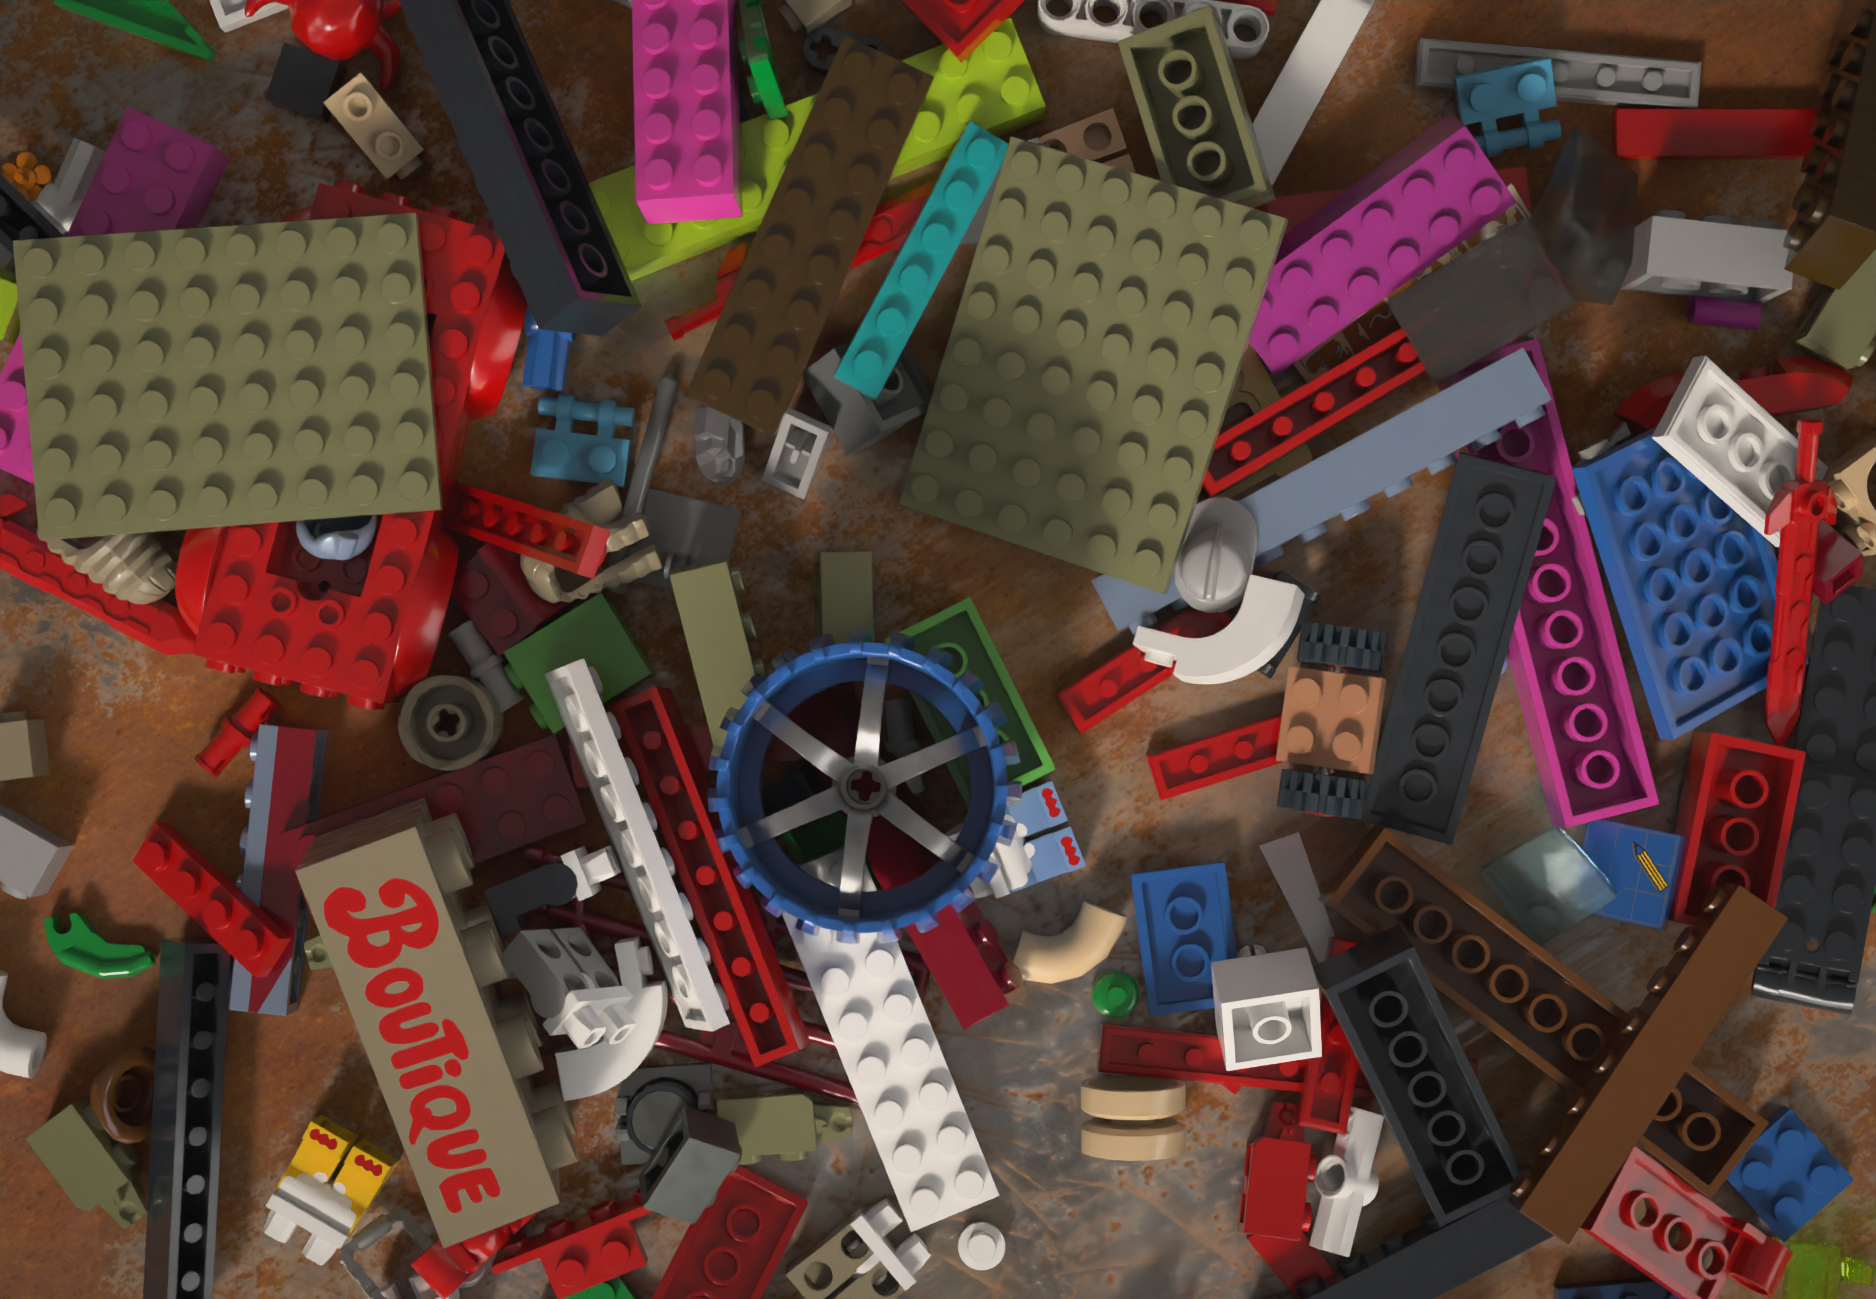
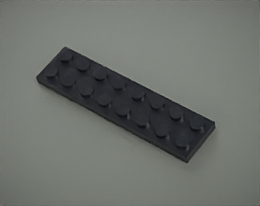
M1459 452L1375 758L1374 773L1371 774L1367 787L1363 819L1359 820L1448 845L1453 844L1556 482V475Z

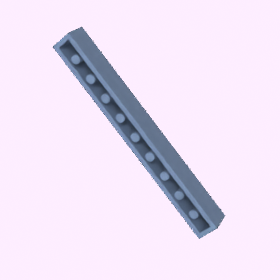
M1524 347L1238 501L1251 513L1257 526L1255 560L1259 567L1284 555L1285 553L1281 545L1296 537L1304 544L1327 532L1328 530L1324 522L1339 514L1342 515L1344 521H1347L1370 509L1371 507L1367 499L1382 491L1390 498L1414 485L1410 476L1423 469L1428 468L1431 475L1451 466L1457 462L1454 453L1471 444L1476 452L1501 439L1502 437L1498 429L1516 421L1518 427L1521 428L1544 416L1546 413L1542 406L1547 404L1552 398ZM1175 571L1166 594H1161L1106 574L1091 580L1117 630L1123 631L1129 627L1133 635L1136 634L1138 626L1148 628L1157 623L1158 620L1154 613L1169 605L1172 606L1174 612L1189 606L1181 597L1175 585Z

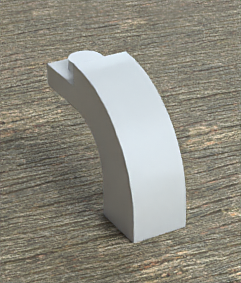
M1250 574L1238 614L1220 632L1204 638H1186L1138 626L1133 645L1142 652H1145L1144 660L1151 663L1172 667L1173 661L1176 660L1173 675L1183 682L1219 684L1233 681L1256 671L1273 658L1283 647L1296 625L1305 594L1297 585Z
M640 936L621 939L615 943L622 986H626L633 995V998L624 1008L635 1021L636 1026L619 1044L609 1045L603 1037L590 1047L578 1049L575 1044L563 1046L555 1053L564 1101L596 1095L619 1084L638 1068L659 1038L668 1006L667 979L648 983L647 975H653L652 956L649 946L641 947Z

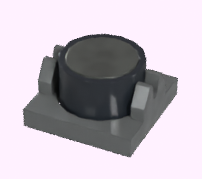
M699 1062L640 1066L626 1079L616 1085L617 1097L615 1099L614 1115L617 1116V1126L615 1131L616 1137L620 1141L622 1165L647 1164L684 1106L715 1116L712 1063Z

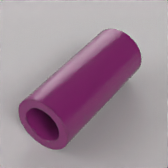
M1693 295L1688 305L1687 319L1692 324L1757 330L1762 318V304L1753 301Z

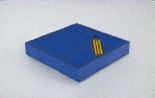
M1602 819L1588 822L1570 910L1667 931L1686 836Z

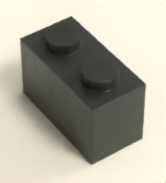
M684 1106L639 1174L643 1208L695 1224L704 1209L711 1207L714 1203L718 1189L728 1173H733L740 1163L742 1147L739 1145L735 1123Z

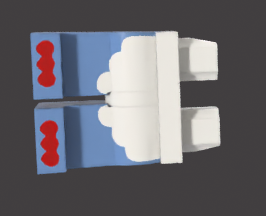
M1051 779L1022 791L1021 805H1006L1004 819L1017 823L1012 843L1009 847L996 842L990 856L1002 863L989 883L977 876L970 886L976 898L986 897L994 893L997 899L1046 879L1086 866L1069 824L1031 839H1025L1026 836L1068 821ZM964 823L955 826L946 832L945 835L956 841Z

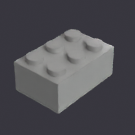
M1660 210L1656 212V216H1651L1647 220L1642 221L1641 224L1626 233L1620 289L1685 297L1699 295L1753 301L1762 304L1792 289L1793 273L1784 270L1789 249L1784 248L1783 243L1788 230H1781L1782 224L1779 222L1754 221L1751 223V226L1734 225V219L1728 216L1711 215L1705 216L1703 221L1685 219L1686 213L1681 211Z

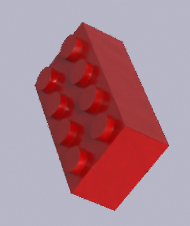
M1694 732L1674 834L1686 836L1669 920L1694 926L1703 913L1701 904L1705 896L1715 886L1720 887L1724 881L1742 886L1775 909L1806 755L1805 751L1712 732Z

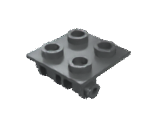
M649 488L643 514L648 522L650 534L648 537L636 542L635 547L631 548L629 556L654 544L660 552L663 563L662 568L653 570L644 577L636 578L633 581L673 590L670 579L672 569L725 556L730 558L741 509Z

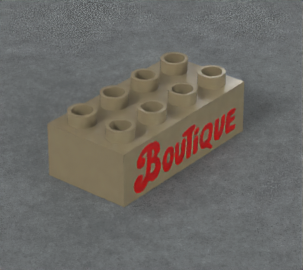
M421 798L313 838L295 872L444 1249L559 1204V1168L575 1163L579 1159L572 1135L577 1134L568 1101L563 1099L560 1082L556 1079L535 1087L531 1074L544 1070L538 1049V1047L543 1046V1040L530 1002L524 991L501 999L495 982L509 977L502 954L507 948L505 937L500 933L489 903L467 910L460 889L473 885L470 869L475 868L473 854L462 824L456 813L433 821L425 798Z

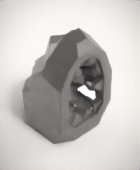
M710 407L695 408L696 459L700 470L716 484H731L741 473L745 460V423Z

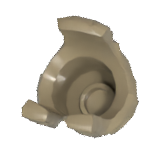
M610 478L602 480L597 486L588 489L586 496L576 497L574 502L564 503L561 512L558 513L609 530L610 534L606 543V553L618 551L627 545L648 537L650 534L648 522L642 512H635L621 519L624 503L616 485ZM653 544L608 567L606 570H603L602 565H600L594 579L537 559L520 555V567L525 574L529 586L539 597L551 603L559 601L570 603L576 598L586 599L590 593H600L604 588L615 589L621 583H630L636 578L644 577L653 570L662 568L663 563L660 552Z
M163 531L107 535L89 548L77 544L70 538L43 540L47 542V547L51 552L61 555L64 563L74 566L75 570L79 573L88 574L93 583H102L103 590L107 593L115 594L119 600H128L134 604H148L163 598L176 585V569L179 557L171 550V543L163 537Z

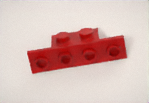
M639 1187L632 1192L633 1196L617 1203L614 1199L604 1200L592 1206L588 1210V1215L573 1221L569 1216L559 1218L545 1226L543 1233L527 1238L526 1234H521L510 1238L497 1251L491 1268L494 1275L540 1258L557 1299H563L647 1265L648 1257L632 1220L653 1211L643 1208Z

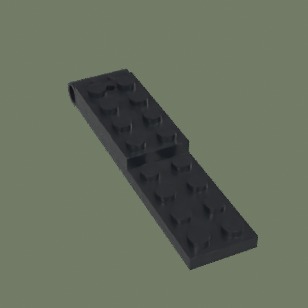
M1849 586L1827 605L1823 601H1819L1793 748L1805 751L1806 755L1775 909L1786 916L1788 920L1755 967L1751 985V996L1845 1015H1851L1854 1006L1876 885V590ZM1814 938L1817 940L1818 947L1815 951H1808L1805 944L1808 939Z

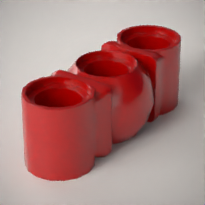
M538 1212L444 1249L438 1238L411 1266L441 1299H446L479 1268V1265L483 1264L509 1240L510 1235L515 1234Z

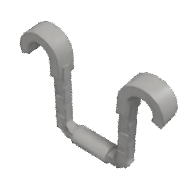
M391 1208L390 1213L386 1216L381 1214L350 1238L351 1242L342 1247L340 1264L346 1267V1271L356 1283L358 1282L362 1291L369 1299L387 1298L381 1294L380 1289L372 1279L368 1278L360 1264L353 1259L357 1251L360 1253L365 1251L393 1229L392 1225L394 1223H402L403 1228L412 1239L416 1240L417 1245L423 1252L434 1243L405 1208ZM486 1261L479 1265V1268L459 1288H468L477 1284L484 1275Z

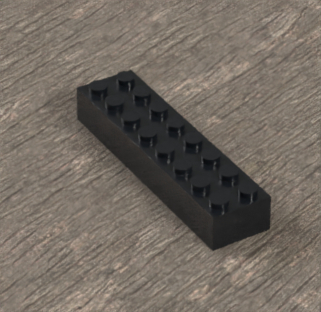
M399 0L405 13L406 24L413 32L422 53L423 64L430 72L439 93L440 104L447 113L456 133L457 144L465 155L473 173L476 189L483 197L490 213L493 229L501 239L510 261L511 271L518 280L526 298L531 318L536 322L540 330L596 336L605 335L640 309L642 305L509 0Z

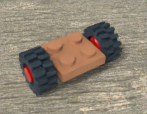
M1302 622L1297 661L1332 667H1328V671L1288 667L1276 761L1315 766L1314 771H1318L1320 774L1282 769L1277 807L1305 811L1307 814L1327 817L1340 816L1363 819L1368 781L1329 774H1334L1335 769L1365 774L1374 773L1386 679L1348 674V669L1383 672L1387 633L1347 625Z

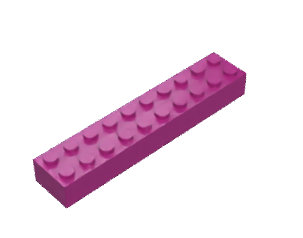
M1537 338L1444 362L1434 369L1439 392L1524 347L1552 398L1547 404L1542 406L1546 414L1521 428L1518 427L1516 421H1513L1498 429L1502 438L1476 452L1470 444L1455 452L1457 460L1459 452H1464L1557 476L1507 652L1551 824L1568 828L1658 805L1659 800L1585 516L1579 515L1572 501V498L1579 493L1541 347Z

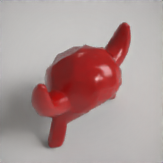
M247 0L244 8L246 17H252L261 7L269 3L277 2L287 5L290 9L293 33L314 54L339 61L355 57L365 49L370 51L377 57L380 63V88L382 91L389 89L397 78L400 69V50L395 39L387 32L383 24L402 9L399 0H386L385 2L382 0Z

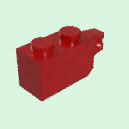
M1272 1103L1263 1137H1256L1246 1145L1237 1232L1301 1241L1302 1231L1308 1232L1310 1229L1312 1204L1305 1202L1307 1183H1314L1317 1156L1316 1154H1310L1311 1144L1304 1143V1126L1296 1125L1299 1105Z

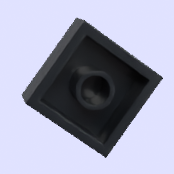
M284 43L265 99L273 106L328 124L332 113L323 102L341 88L347 68L340 61L330 60L325 56Z

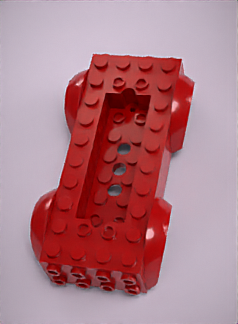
M335 180L334 186L319 183L314 203L285 215L280 222L416 213L419 216L443 510L377 515V526L371 544L361 554L347 560L323 559L306 551L297 536V521L187 529L178 558L175 595L181 616L197 636L192 654L207 658L205 667L232 674L234 672L245 674L246 669L254 670L252 677L254 680L277 686L282 684L291 686L292 681L302 683L300 692L323 698H329V696L338 698L339 693L349 695L347 704L376 711V709L384 710L385 704L399 703L401 697L407 696L414 686L427 677L444 622L458 562L459 544L443 527L472 420L475 421L494 415L498 407L515 356L528 303L518 280L511 271L509 258L501 239L493 229L491 220L477 218L474 225L457 219L458 213L447 208L430 205L429 211L426 212L410 206L411 200L405 197L383 192L381 199L363 193L364 188L357 184Z

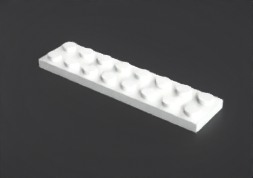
M584 658L545 673L544 675L685 1027L713 1032L730 1024L725 1012L729 1009L728 998L719 983L714 984L707 967L711 964L708 948L701 938L696 939L689 922L693 919L690 903L683 893L678 894L671 876L675 874L672 858L664 847L660 849L653 830L657 829L655 815L648 803L641 802L635 785L639 784L637 770L629 757H623L617 742L621 738L619 725L610 711L605 712L599 694L603 692L598 673L594 667H587Z
M844 846L801 863L798 866L813 877L840 888ZM865 862L862 891H877ZM783 911V918L910 1231L913 1232L1000 1196L898 942L878 943L877 933L874 932L860 933V942L858 944L841 943L835 940V930L822 927L818 935L813 936L798 930L795 927L798 918Z

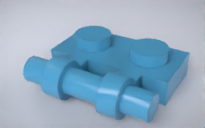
M1542 57L1453 76L1459 120L1464 125L1479 122L1480 136L1473 138L1487 158L1500 156L1501 150L1525 145L1527 149L1543 147L1544 141L1561 138L1559 120L1540 123L1538 113L1539 109L1557 106L1551 58ZM1521 113L1522 127L1498 132L1497 118Z
M560 394L558 398L541 396L538 413L539 415L556 417L555 430L536 428L530 475L596 485L602 480L610 478L616 487L626 488L632 441L614 438L615 425L633 426L635 408L617 406V401L602 399L601 403L577 401L575 395ZM574 419L598 422L597 436L572 433Z

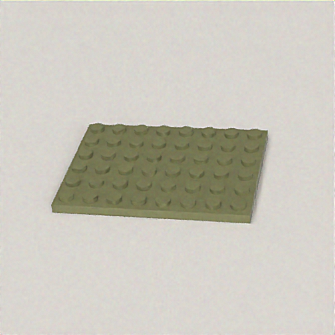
M1011 137L899 504L1161 594H1166L1289 220Z
M416 213L13 241L39 540L443 510L419 216Z

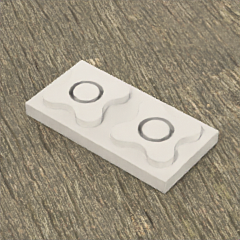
M1707 356L1693 357L1652 438L1775 547H1779L1781 529L1772 535H1765V516L1776 491L1780 490L1781 485L1785 481L1795 479L1798 439ZM1817 458L1815 479L1822 481L1828 467L1819 458Z

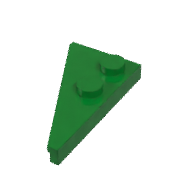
M54 0V4L63 10L214 64L217 52L168 0Z
M738 0L744 37L737 39L745 67L750 66L753 73L746 76L754 104L763 102L769 120L787 116L788 113L760 0Z

